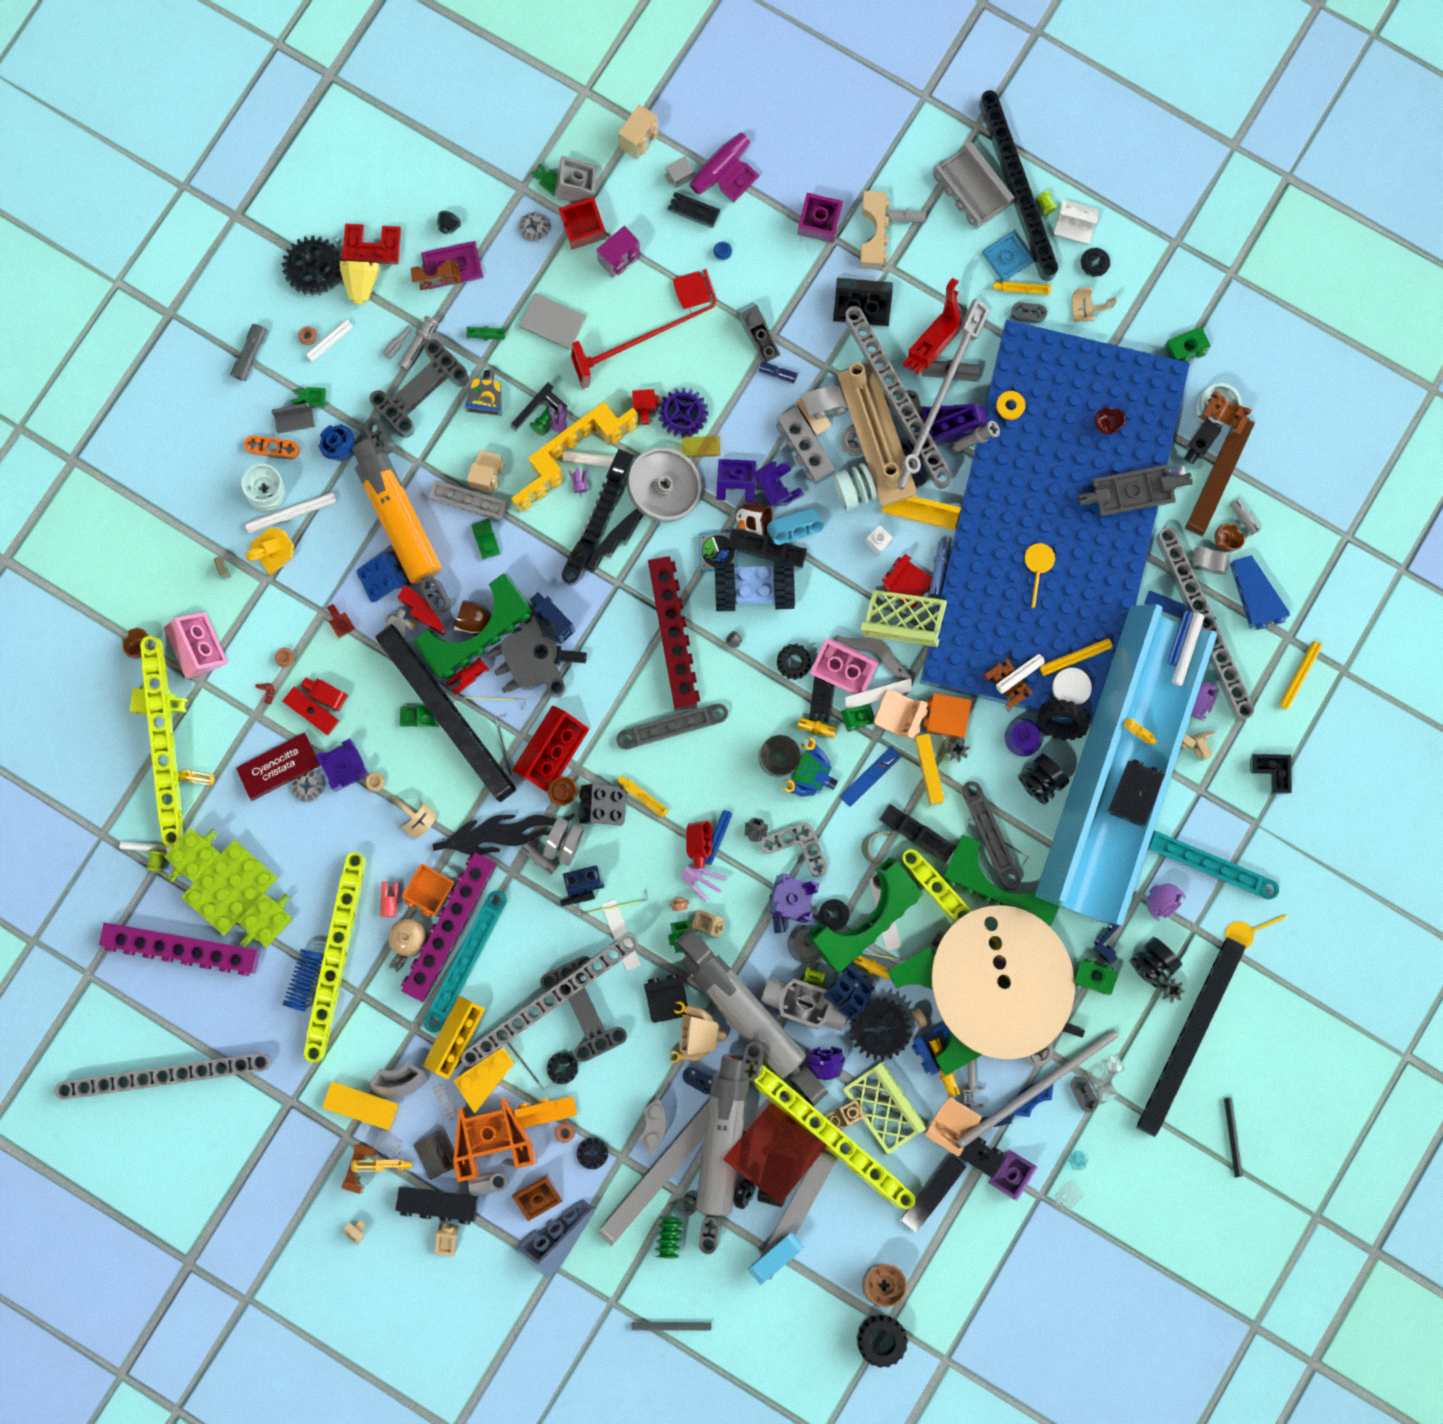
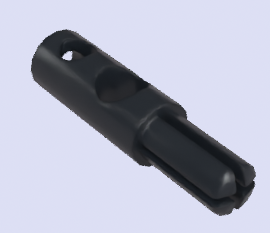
M594 891L562 899L560 904L561 906L594 900Z

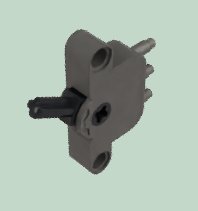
M532 613L530 614L532 619L529 623L519 622L521 631L507 636L502 641L501 647L491 650V652L487 653V656L490 659L503 654L507 664L494 671L496 676L511 671L515 680L502 687L503 693L517 688L531 690L546 684L551 696L555 698L562 697L565 694L566 687L556 664L560 665V661L584 664L587 661V653L562 650L561 646L555 645L551 639L543 636L535 615ZM543 649L546 654L539 657L538 653ZM560 684L562 689L559 692H553L552 686Z

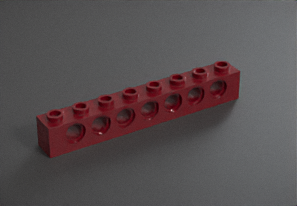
M670 556L648 560L674 710L696 708L697 702H700L699 691L694 690L693 683H697L695 672H691L690 665L693 664L692 653L687 651V646H690L689 636L684 635L683 628L687 627L685 616L681 617L680 609H683L682 598L677 596V591H680L678 579L674 580L673 573L677 572L675 561H671ZM662 574H667L670 578L668 581L662 582L659 580V577ZM669 592L673 597L671 600H664L662 598L663 594ZM674 611L676 617L669 619L666 617V613ZM672 629H677L680 634L677 637H671L669 632ZM674 648H681L683 653L680 656H675L672 653ZM679 666L686 668V672L682 675L676 673V668ZM686 684L690 687V690L687 693H681L679 687Z

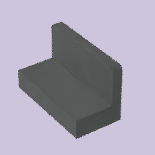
M309 403L271 410L275 417L278 434L315 427L313 410Z
M441 1131L414 1144L430 1180L454 1169V1158Z

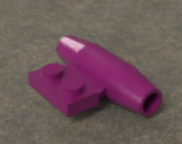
M740 132L723 144L702 165L690 182V188L697 195H700L718 182L720 191L735 203L760 176L747 163L738 161L750 144L748 137Z

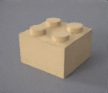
M639 104L618 132L619 148L636 159L640 155H644L648 150L650 141H654L659 134L658 116Z

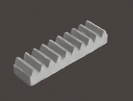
M438 480L434 481L429 496L434 502L437 501L447 506L467 510L470 513L480 514L483 517L496 519L499 522L502 521L508 504L506 501Z

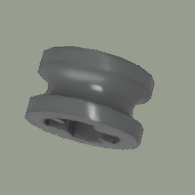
M397 954L389 967L391 969L395 968V971L399 972L405 964L407 957H401Z
M691 1197L682 1199L679 1206L682 1214L688 1216L694 1214L697 1210L695 1208L696 1201ZM685 1201L693 1203L692 1208L694 1209L691 1212L689 1210L688 1212L684 1211L685 1206L683 1203Z

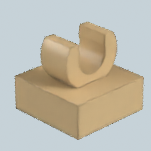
M359 1220L353 1226L349 1222L342 1233L358 1245L363 1240L364 1235L361 1232L366 1224Z

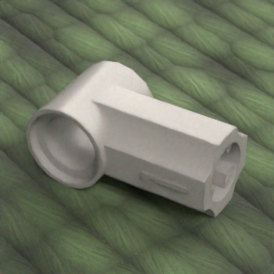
M502 1172L468 1180L471 1196L501 1191L508 1185V1177ZM496 1176L503 1178L504 1184L502 1187L495 1186L494 1179Z

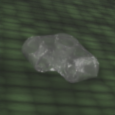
M1117 1053L1105 1057L1100 1062L1090 1066L1086 1071V1077L1101 1105L1118 1096L1111 1084L1110 1078L1126 1069ZM1095 1069H1098L1101 1073L1098 1080H1094L1092 1077V1072Z

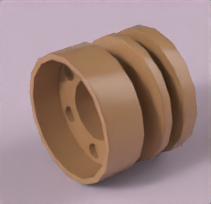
M874 1265L863 1276V1294L874 1305L882 1307L895 1306L906 1295V1277L900 1269L893 1265ZM883 1279L885 1283H888V1287H885L884 1291L878 1286L879 1283H882Z

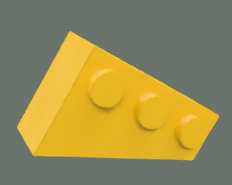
M505 1047L500 1048L453 1080L474 1114L481 1109L486 1100L515 1065Z

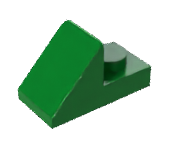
M486 519L471 524L482 559L485 560L500 555L501 553L490 520Z
M426 706L400 707V727H439L438 721Z
M870 705L840 711L848 732L874 724V716Z

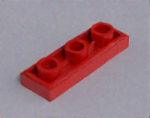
M294 686L282 700L283 703L327 736L330 735L340 722ZM310 709H314L313 714H309Z

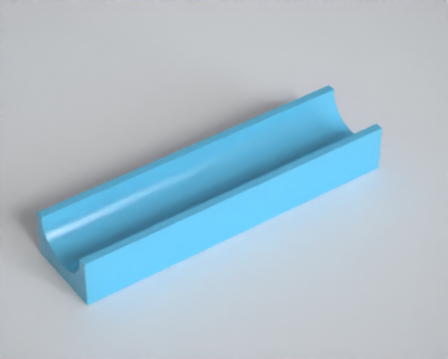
M1157 604L1130 606L1035 893V897L1095 922L1123 926L1217 637V633L1214 631L1200 630L1182 686L1174 685L1172 679L1176 666L1169 665L1167 661L1180 624L1160 615L1163 607ZM1132 718L1154 735L1157 740L1154 745L1145 743L1124 728V721ZM1133 759L1143 762V766L1151 768V766L1162 770V774H1165L1144 828L1107 813L1127 761H1132Z

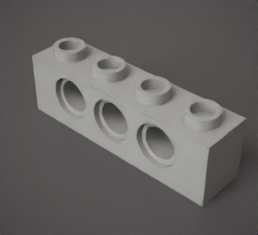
M796 406L777 417L778 424H776L779 433H784L787 438L785 441L789 449L795 451V458L800 466L803 465L806 469L805 475L807 479L817 485L831 477L836 469L798 407ZM795 427L798 428L800 432L798 434H792L790 432V429ZM806 443L810 448L802 450L799 445ZM816 459L819 461V464L812 466L809 461Z

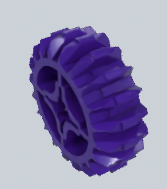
M685 387L682 388V392H679L676 388L674 395L669 391V398L665 396L662 398L664 403H659L661 408L658 410V415H661L659 422H663L662 428H667L668 434L674 431V437H677L678 433H681V438H684L685 433L688 434V437H692V431L695 434L699 433L697 427L699 429L704 428L702 423H707L706 416L709 415V412L706 411L708 405L703 404L705 401L704 397L699 398V392L692 395L693 389H690L687 393ZM680 400L690 401V403L683 404L680 402ZM674 404L676 411L669 418L668 410ZM695 408H698V417L693 422L690 415L694 412ZM680 410L686 411V415H680ZM684 422L686 426H680L675 423Z

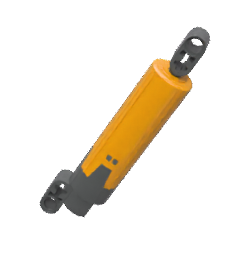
M370 418L364 424V429L369 439L361 441L351 448L358 462L355 471L409 582L412 584L422 582L421 589L431 609L445 613L450 609L451 602L442 583L434 579V576L441 571L442 566L387 455L394 450V442L385 424L375 418ZM375 424H378V429H377V431H376V432H373V431H372L373 426H374ZM442 599L443 605L441 608H438L437 602Z

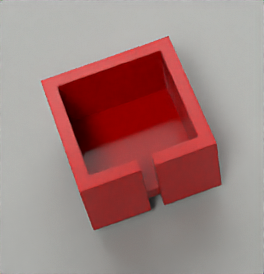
M594 197L558 208L571 250L607 239Z

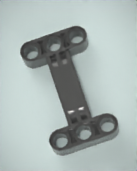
M435 339L428 340L424 346L427 357L431 362L392 399L380 390L372 392L369 398L373 408L399 435L405 438L412 436L415 431L408 415L447 378L459 387L465 386L469 381L466 368ZM432 347L438 348V351L435 353L429 352ZM445 360L451 361V364L448 366L442 365ZM458 373L464 374V377L461 379L455 378ZM377 398L384 399L381 404H375ZM390 411L397 412L394 417H388ZM403 424L410 425L407 430H401Z
M581 956L544 974L540 979L541 987L545 990L549 989L544 984L547 977H553L555 983L563 978L562 971L564 969L570 968L574 971L579 967L582 960H589L590 958L588 956ZM576 974L577 979L582 981L581 977L585 976V974ZM567 984L561 985V987L563 988L564 992H570V991H571V988H570L569 985H567ZM585 987L568 998L588 1040L575 1048L574 1057L580 1062L589 1061L626 1042L628 1035L622 1027H615L605 1031ZM617 1030H621L624 1033L623 1040L619 1042L613 1038V1034ZM598 1039L606 1041L605 1049L598 1050L595 1044ZM582 1047H585L589 1052L585 1059H581L578 1056V1051Z

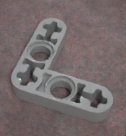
M801 823L771 834L761 840L760 849L765 854H772L800 844L811 874L815 877H821L827 871V864L814 829L808 823ZM802 827L810 829L808 837L800 835L798 836L799 840L796 841L792 830L796 829V833L802 831ZM785 833H789L792 836V842L789 844H784L781 840V836ZM778 836V842L782 846L778 848L777 844L772 846V850L763 847L766 844V840H769L770 843L776 841L774 838ZM808 845L816 846L817 853L815 855L807 854L806 847ZM820 855L821 859H817L819 865L824 866L821 869L822 873L813 870L815 862L812 861L810 863L809 859H815Z

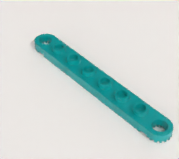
M1153 830L1148 850L1261 898L1270 900L1279 894V886L1275 881ZM1270 884L1273 886L1274 892L1272 895L1265 893V885Z
M498 890L492 891L483 904L424 1019V1027L429 1032L435 1033L440 1031L506 906L507 898L503 892ZM495 895L502 897V903L499 906H494L491 902L492 897ZM432 1017H436L439 1020V1025L436 1028H431L428 1024L429 1019Z

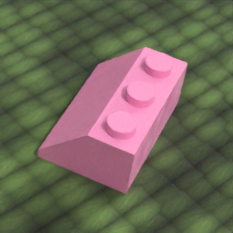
M206 612L174 618L164 627V631L186 679L204 675L228 663Z
M827 637L810 674L853 694H858L866 691L879 660Z

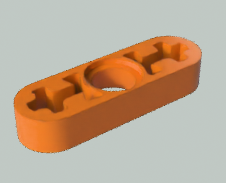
M249 436L244 441L245 449L254 455L295 459L300 453L298 445L290 440ZM255 441L257 445H263V451H261L262 449L259 446H254V449H252L249 444ZM268 444H277V449L274 452H268ZM281 444H283L282 447L285 449H290V446H292L295 451L289 454L286 450H281Z

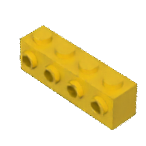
M458 996L422 1066L449 1080L485 1009Z

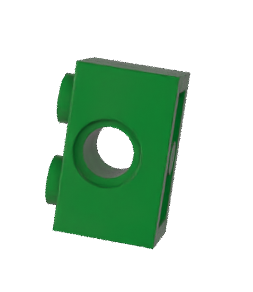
M1202 326L1167 340L1164 347L1170 358L1189 362L1193 357L1201 358L1205 356L1211 345ZM1184 345H1190L1192 347V351L1186 350Z
M1084 958V961H1078L1074 973V983L1108 996L1112 995L1118 972L1114 971V967L1103 964V967L1095 965L1096 961ZM1094 970L1100 974V979L1097 982L1091 978V973Z

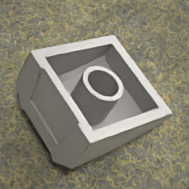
M561 156L555 194L558 199L577 203L594 197L597 166Z

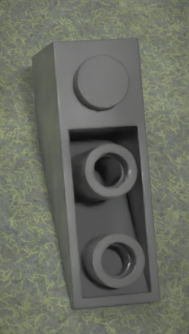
M750 303L736 310L740 322L761 360L768 362L780 356L758 305Z

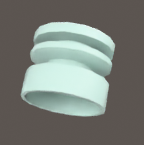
M864 463L859 464V471L855 466L851 468V477L846 470L833 474L835 488L845 511L858 508V498L865 505L868 504V497L872 502L877 501L873 476Z
M257 464L250 467L244 473L241 486L249 504L254 509L261 512H270L283 504L286 497V488L279 472L274 467L267 464Z

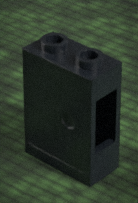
M1133 759L1132 761H1127L1107 813L1144 828L1165 774H1162V770L1153 766L1147 768L1143 766V762Z

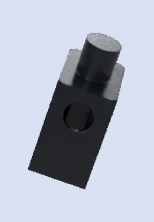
M1205 420L1187 445L1188 453L1184 460L1193 465L1198 457L1202 459L1221 432V429ZM1197 442L1202 444V448L1197 447Z

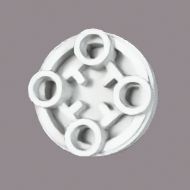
M1067 668L1060 671L1052 683L1053 696L1057 701L1064 699L1081 705L1091 694L1092 686L1088 675L1077 668Z

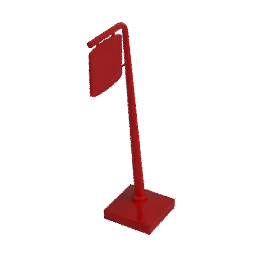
M703 269L705 277L697 271L674 278L673 284L683 309L689 308L690 310L691 307L708 303L710 301L709 294L713 297L711 305L595 357H587L579 341L572 342L570 357L581 388L589 387L591 380L590 368L594 367L595 364L714 308L717 298L707 270ZM704 279H706L710 292H708Z

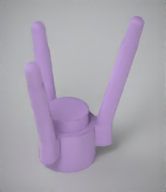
M689 864L681 877L685 879L684 883L689 885L704 901L707 902L708 898L692 882L696 884L700 881L719 893L722 891L714 884L702 878L701 873L722 880H727V877L703 868H693Z

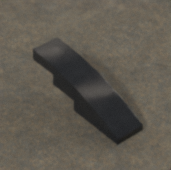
M638 509L624 518L603 540L588 562L589 569L596 571L604 555L611 558L619 542L627 545L643 516Z
M732 529L727 546L728 548L775 562L793 561V565L800 568L804 566L808 551L807 548L789 545L788 543L777 545L768 536Z
M891 804L887 805L878 819L945 863H947L956 849V846Z
M950 1154L915 1199L914 1206L908 1209L902 1216L901 1221L917 1232L960 1177L966 1166Z

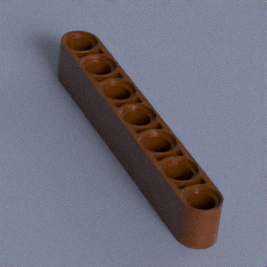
M1249 419L1241 435L1237 438L1230 435L1233 429L1232 427L1230 428L1185 526L1186 530L1203 537L1254 427V421Z

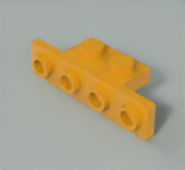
M572 1096L550 1102L549 1098L537 1100L538 1104L530 1106V1103L518 1105L519 1109L514 1110L515 1117L520 1119L524 1128L577 1115L574 1097Z

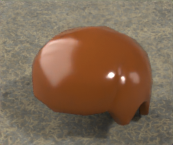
M1223 524L1214 533L1215 544L1222 551H1236L1245 544V534L1241 533L1236 525Z
M144 629L128 630V636L122 640L123 651L128 657L134 659L142 658L141 641L149 636ZM149 641L148 648L150 650L152 641Z
M560 776L549 784L547 794L550 801L554 804L566 806L574 801L578 788L574 780L569 777Z

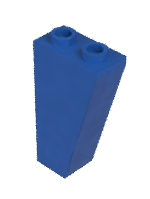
M1253 556L1233 560L1230 563V567L1249 628L1256 627V630L1268 627L1267 624L1274 622V625L1286 622L1285 619L1290 616V612Z

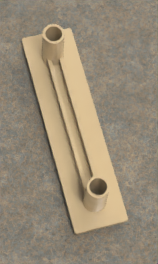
M858 362L853 363L849 370L840 372L837 376L869 471L873 476L880 504L885 506L916 496L917 490L911 474L904 490L897 488L903 474L901 460L905 455L883 391L868 363L864 365Z

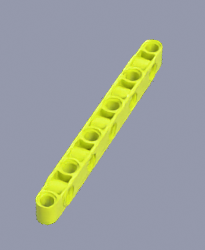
M147 636L141 641V663L158 819L162 841L166 846L172 847L184 835L166 662L162 641L157 637ZM151 640L155 642L153 650L148 648V643ZM155 678L160 682L157 689L152 686ZM159 717H162L164 720L162 727H158L156 724V720ZM163 755L168 758V763L165 766L160 761ZM167 794H170L172 796V802L170 804H167L165 802V796ZM171 832L175 833L177 837L174 843L169 840Z
M909 849L904 852L901 857L903 866L953 923L959 920V912H965L966 914L972 912L937 871L916 850ZM913 854L916 859L915 863L909 864L905 859L906 855ZM939 883L942 888L941 892L935 893L932 890V884ZM995 936L989 939L994 944L993 950L1001 948L1002 944ZM1003 975V978H1004V979L1007 981V983L1010 985V979H1009V977L1006 976V975Z
M351 852L347 855L340 878L307 1031L304 1057L309 1062H319L324 1058L330 1037L366 865L365 857L357 852ZM358 856L360 864L352 866L351 860ZM350 894L352 901L350 904L345 905L343 898L345 895ZM342 932L344 939L342 942L337 943L335 935ZM334 971L336 977L333 981L329 982L327 980V973ZM322 1009H325L327 1012V1017L324 1020H320L318 1017V1013ZM313 1048L319 1051L316 1059H312L310 1056V1051Z
M762 1066L761 1074L755 1080L749 1081L766 1098L897 1209L906 1210L914 1206V1195L898 1179L777 1075L769 1071L765 1066ZM781 1092H785L787 1094V1102H783L780 1100L779 1096ZM811 1118L817 1120L818 1126L816 1128L811 1127ZM842 1143L848 1147L846 1154L840 1151ZM872 1169L878 1173L876 1180H873L870 1176ZM902 1195L908 1199L906 1206L901 1204L900 1198Z

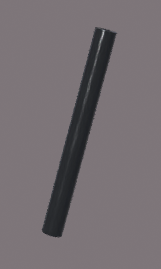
M1232 1097L1224 1098L1234 1177H1243Z

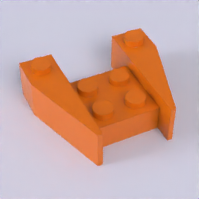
M507 1097L500 1099L503 1110L468 1118L466 1107L459 1109L453 1160L457 1182L480 1177L476 1157L511 1149L515 1169L538 1163L534 1143L520 1119L515 1117L514 1109Z

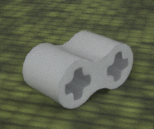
M1195 547L1191 567L1218 575H1225L1230 555L1203 547Z

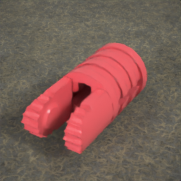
M381 882L380 917H397L398 882H394L392 885V896H387V882Z

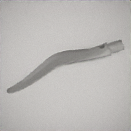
M840 635L835 636L838 642L846 646L875 653L898 678L901 677L904 680L913 678V676L906 672V668L898 663L888 645L883 641L869 638L856 639Z

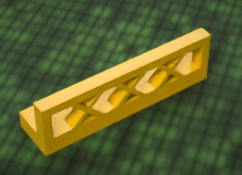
M913 496L883 506L881 513L955 531L961 507Z

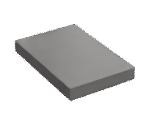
M535 293L519 327L571 350L572 342L575 341L586 319V315Z

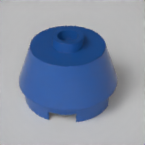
M342 424L337 426L329 425L321 432V440L318 447L324 457L336 461H345L354 454L351 448L356 445L350 428Z

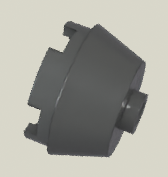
M813 925L798 926L788 937L787 946L789 953L798 962L813 963L821 958L820 954L805 936L814 927Z

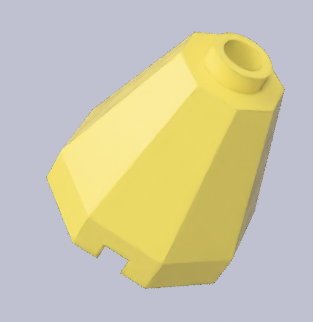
M340 261V271L349 300H353V304H364L365 301H369L380 272V264Z

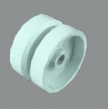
M1218 383L1201 392L1196 398L1194 405L1195 415L1199 422L1203 423L1205 421L1198 418V416L1204 413L1209 404L1207 400L1211 398L1210 395L1215 390L1225 396V399L1230 403L1242 406L1241 396L1237 390L1231 385ZM1211 416L1206 419L1218 428L1226 425Z

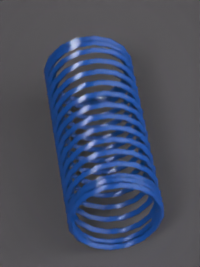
M300 949L299 955L304 958L298 957L297 959L305 963L296 962V964L303 967L294 966L301 971L293 970V972L302 976L292 974L293 977L300 980L290 979L298 984L289 983V985L299 989L288 987L289 990L297 993L287 991V994L295 997L285 996V998L296 1002L283 1000L282 1005L306 1012L307 1009L302 1006H308L304 1002L310 1001L305 998H311V996L305 993L312 994L307 989H314L309 985H315L311 981H317L313 977H318L317 974L312 972L318 973L319 971L314 968H321L316 964H322V962L315 959L323 960L324 956Z

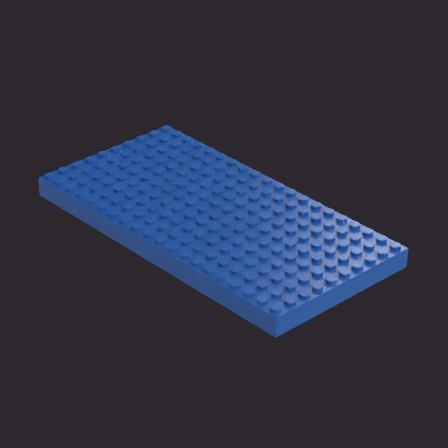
M1005 321L985 403L988 420L998 424L1000 434L995 438H989L985 443L978 442L975 445L939 598L947 602L938 636L939 644L938 647L928 646L919 684L1006 704L1009 700L996 689L995 681L991 679L985 682L982 677L984 673L986 674L996 667L999 662L1004 667L1003 662L1008 658L1014 670H1016L1031 658L1040 654L1044 658V664L1108 638L1113 647L1107 651L1045 676L1042 675L1040 667L1021 680L1033 693L1029 697L1025 694V701L1022 700L1014 706L1039 712L1041 705H1044L1047 701L1055 700L1052 692V683L1056 675L1064 669L1077 668L1085 672L1091 681V694L1081 705L1083 709L1086 708L1090 714L1089 725L1092 724L1130 606H1136L1158 506L1100 517L1096 503L1079 506L1078 502L1080 501L1077 500V495L1094 492L1093 479L1168 464L1189 370V362L1015 321ZM1015 391L1022 395L1025 400V410L1015 420L1004 419L997 412V400L1004 392ZM1007 401L1005 404L1008 410L1016 408V404L1013 401ZM1042 543L1048 545L1053 550L1055 562L1049 571L1040 573L1035 608H1032L1036 573L1027 567L1024 556L1030 546ZM941 605L937 606L936 613L940 610ZM935 622L933 623V628H932V631H933V632H934L935 625H936ZM1056 716V717H1060V718H1064V719H1068V720L1075 721V720H1073V719H1071V718H1068V717Z

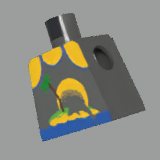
M484 370L483 379L473 380L465 403L467 412L502 416V387L500 382L494 381V371Z

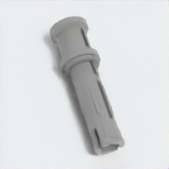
M425 315L423 324L416 330L414 340L398 363L400 367L407 371L425 342L431 339L430 336L434 329L440 325L429 316Z
M989 421L985 426L975 428L973 433L950 443L949 446L951 448L949 449L953 454H957L978 442L985 443L989 438L999 436V426L996 422Z

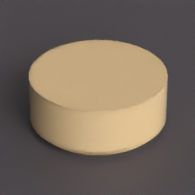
M920 1008L913 1010L912 1015L919 1028L927 1026L928 1022Z

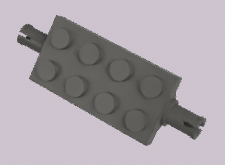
M1168 465L1093 479L1094 492L1078 494L1077 500L1080 501L1078 502L1079 506L1096 503L1100 517L1175 503L1174 490L1176 487L1192 485L1193 480L1192 478L1190 479L1192 477L1191 473L1174 476L1170 474Z

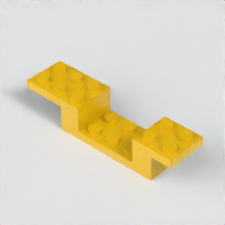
M603 401L529 456L530 466L539 478L511 498L518 513L522 510L523 512L531 508L534 501L543 499L550 489H556L563 483L562 470L554 460L560 459L564 454L563 452L568 448L573 449L579 444L578 441L583 437L587 438L592 435L594 429L598 431L608 445L618 443L625 433L633 432L638 427L637 424H639L638 413L635 409L631 408L621 417L617 418Z

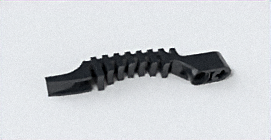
M618 449L606 475L608 480L606 483L603 482L601 486L604 488L603 492H599L600 498L596 500L595 504L597 505L595 508L593 507V514L588 519L589 523L584 527L585 532L581 533L580 541L577 542L570 553L562 571V579L566 584L573 586L580 581L590 556L595 551L594 547L598 544L599 537L603 533L602 530L606 527V521L610 518V512L614 509L613 505L617 502V496L621 492L620 489L624 485L627 472L635 455ZM577 554H582L584 557L581 563L574 562V557ZM573 572L575 578H571L569 581L567 574H571Z

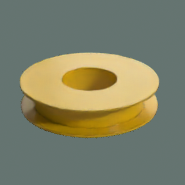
M1015 391L1004 392L997 400V412L1004 419L1015 420L1023 414L1025 400L1022 395ZM1007 401H1013L1016 404V408L1008 410L1005 404Z

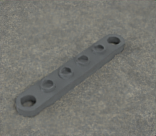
M720 703L623 730L617 735L616 741L621 749L636 748L722 723L727 719L728 710ZM717 708L722 709L724 712L723 717L719 719L713 716V711ZM623 735H629L632 738L629 745L621 743L620 740Z
M974 781L967 782L962 788L963 798L1001 885L1007 890H1013L1019 886L1021 881L1014 861L980 785ZM969 786H974L977 789V794L973 797L969 796L966 792ZM1007 875L1015 877L1016 882L1014 885L1011 886L1006 883L1005 877Z

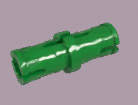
M467 326V338H479L484 341H488V339L505 340V328Z

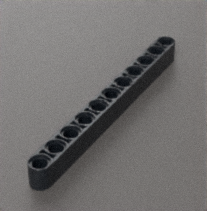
M987 90L982 94L979 104L1008 189L1015 197L1013 203L1038 274L1043 281H1051L1058 270L1056 258L999 98L994 91ZM988 99L991 100L993 103L987 104L984 100ZM996 116L999 120L994 121L990 117ZM1002 133L1005 137H998L996 134ZM1002 150H1009L1010 154H1004ZM1013 166L1017 170L1011 171L1008 167ZM1020 183L1023 187L1017 188L1014 184ZM1026 200L1029 204L1023 205L1020 201ZM1032 217L1035 221L1029 222L1026 218ZM1032 234H1038L1041 238L1035 239ZM1038 251H1044L1047 255L1041 256ZM1044 268H1051L1053 272L1047 273Z
M389 624L375 636L378 643L495 799L502 803L517 790L513 782L393 624Z
M1229 937L1223 942L1137 1123V1129L1153 1137H1156L1240 962L1246 948L1245 945Z

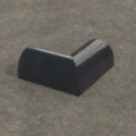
M1251 755V774H1271V794L1292 793L1291 755Z

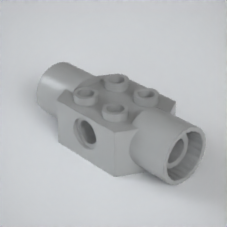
M771 977L768 978L760 1003L779 1009L781 1017L815 1029L825 1025L842 1031L847 1019L838 1010L840 1004L835 1007L823 996L826 991L825 989L794 978L789 983Z

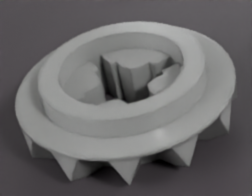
M528 212L519 223L521 235L529 241L543 239L549 230L548 220L544 215L537 212ZM531 221H533L535 224H539L537 225V232H535L533 228H529L531 226Z
M849 427L841 436L843 450L850 456L864 454L860 442L857 448L854 443H850V441H853L854 434L857 440L859 439L855 427Z
M311 771L294 779L291 785L293 794L304 802L317 799L323 790L321 778ZM308 778L309 784L315 787L309 788L306 794L305 788L300 785L306 784Z
M1051 1042L1047 1047L1040 1050L1039 1055L1034 1053L1026 1056L1028 1063L1035 1067L1046 1065L1053 1056V1043Z

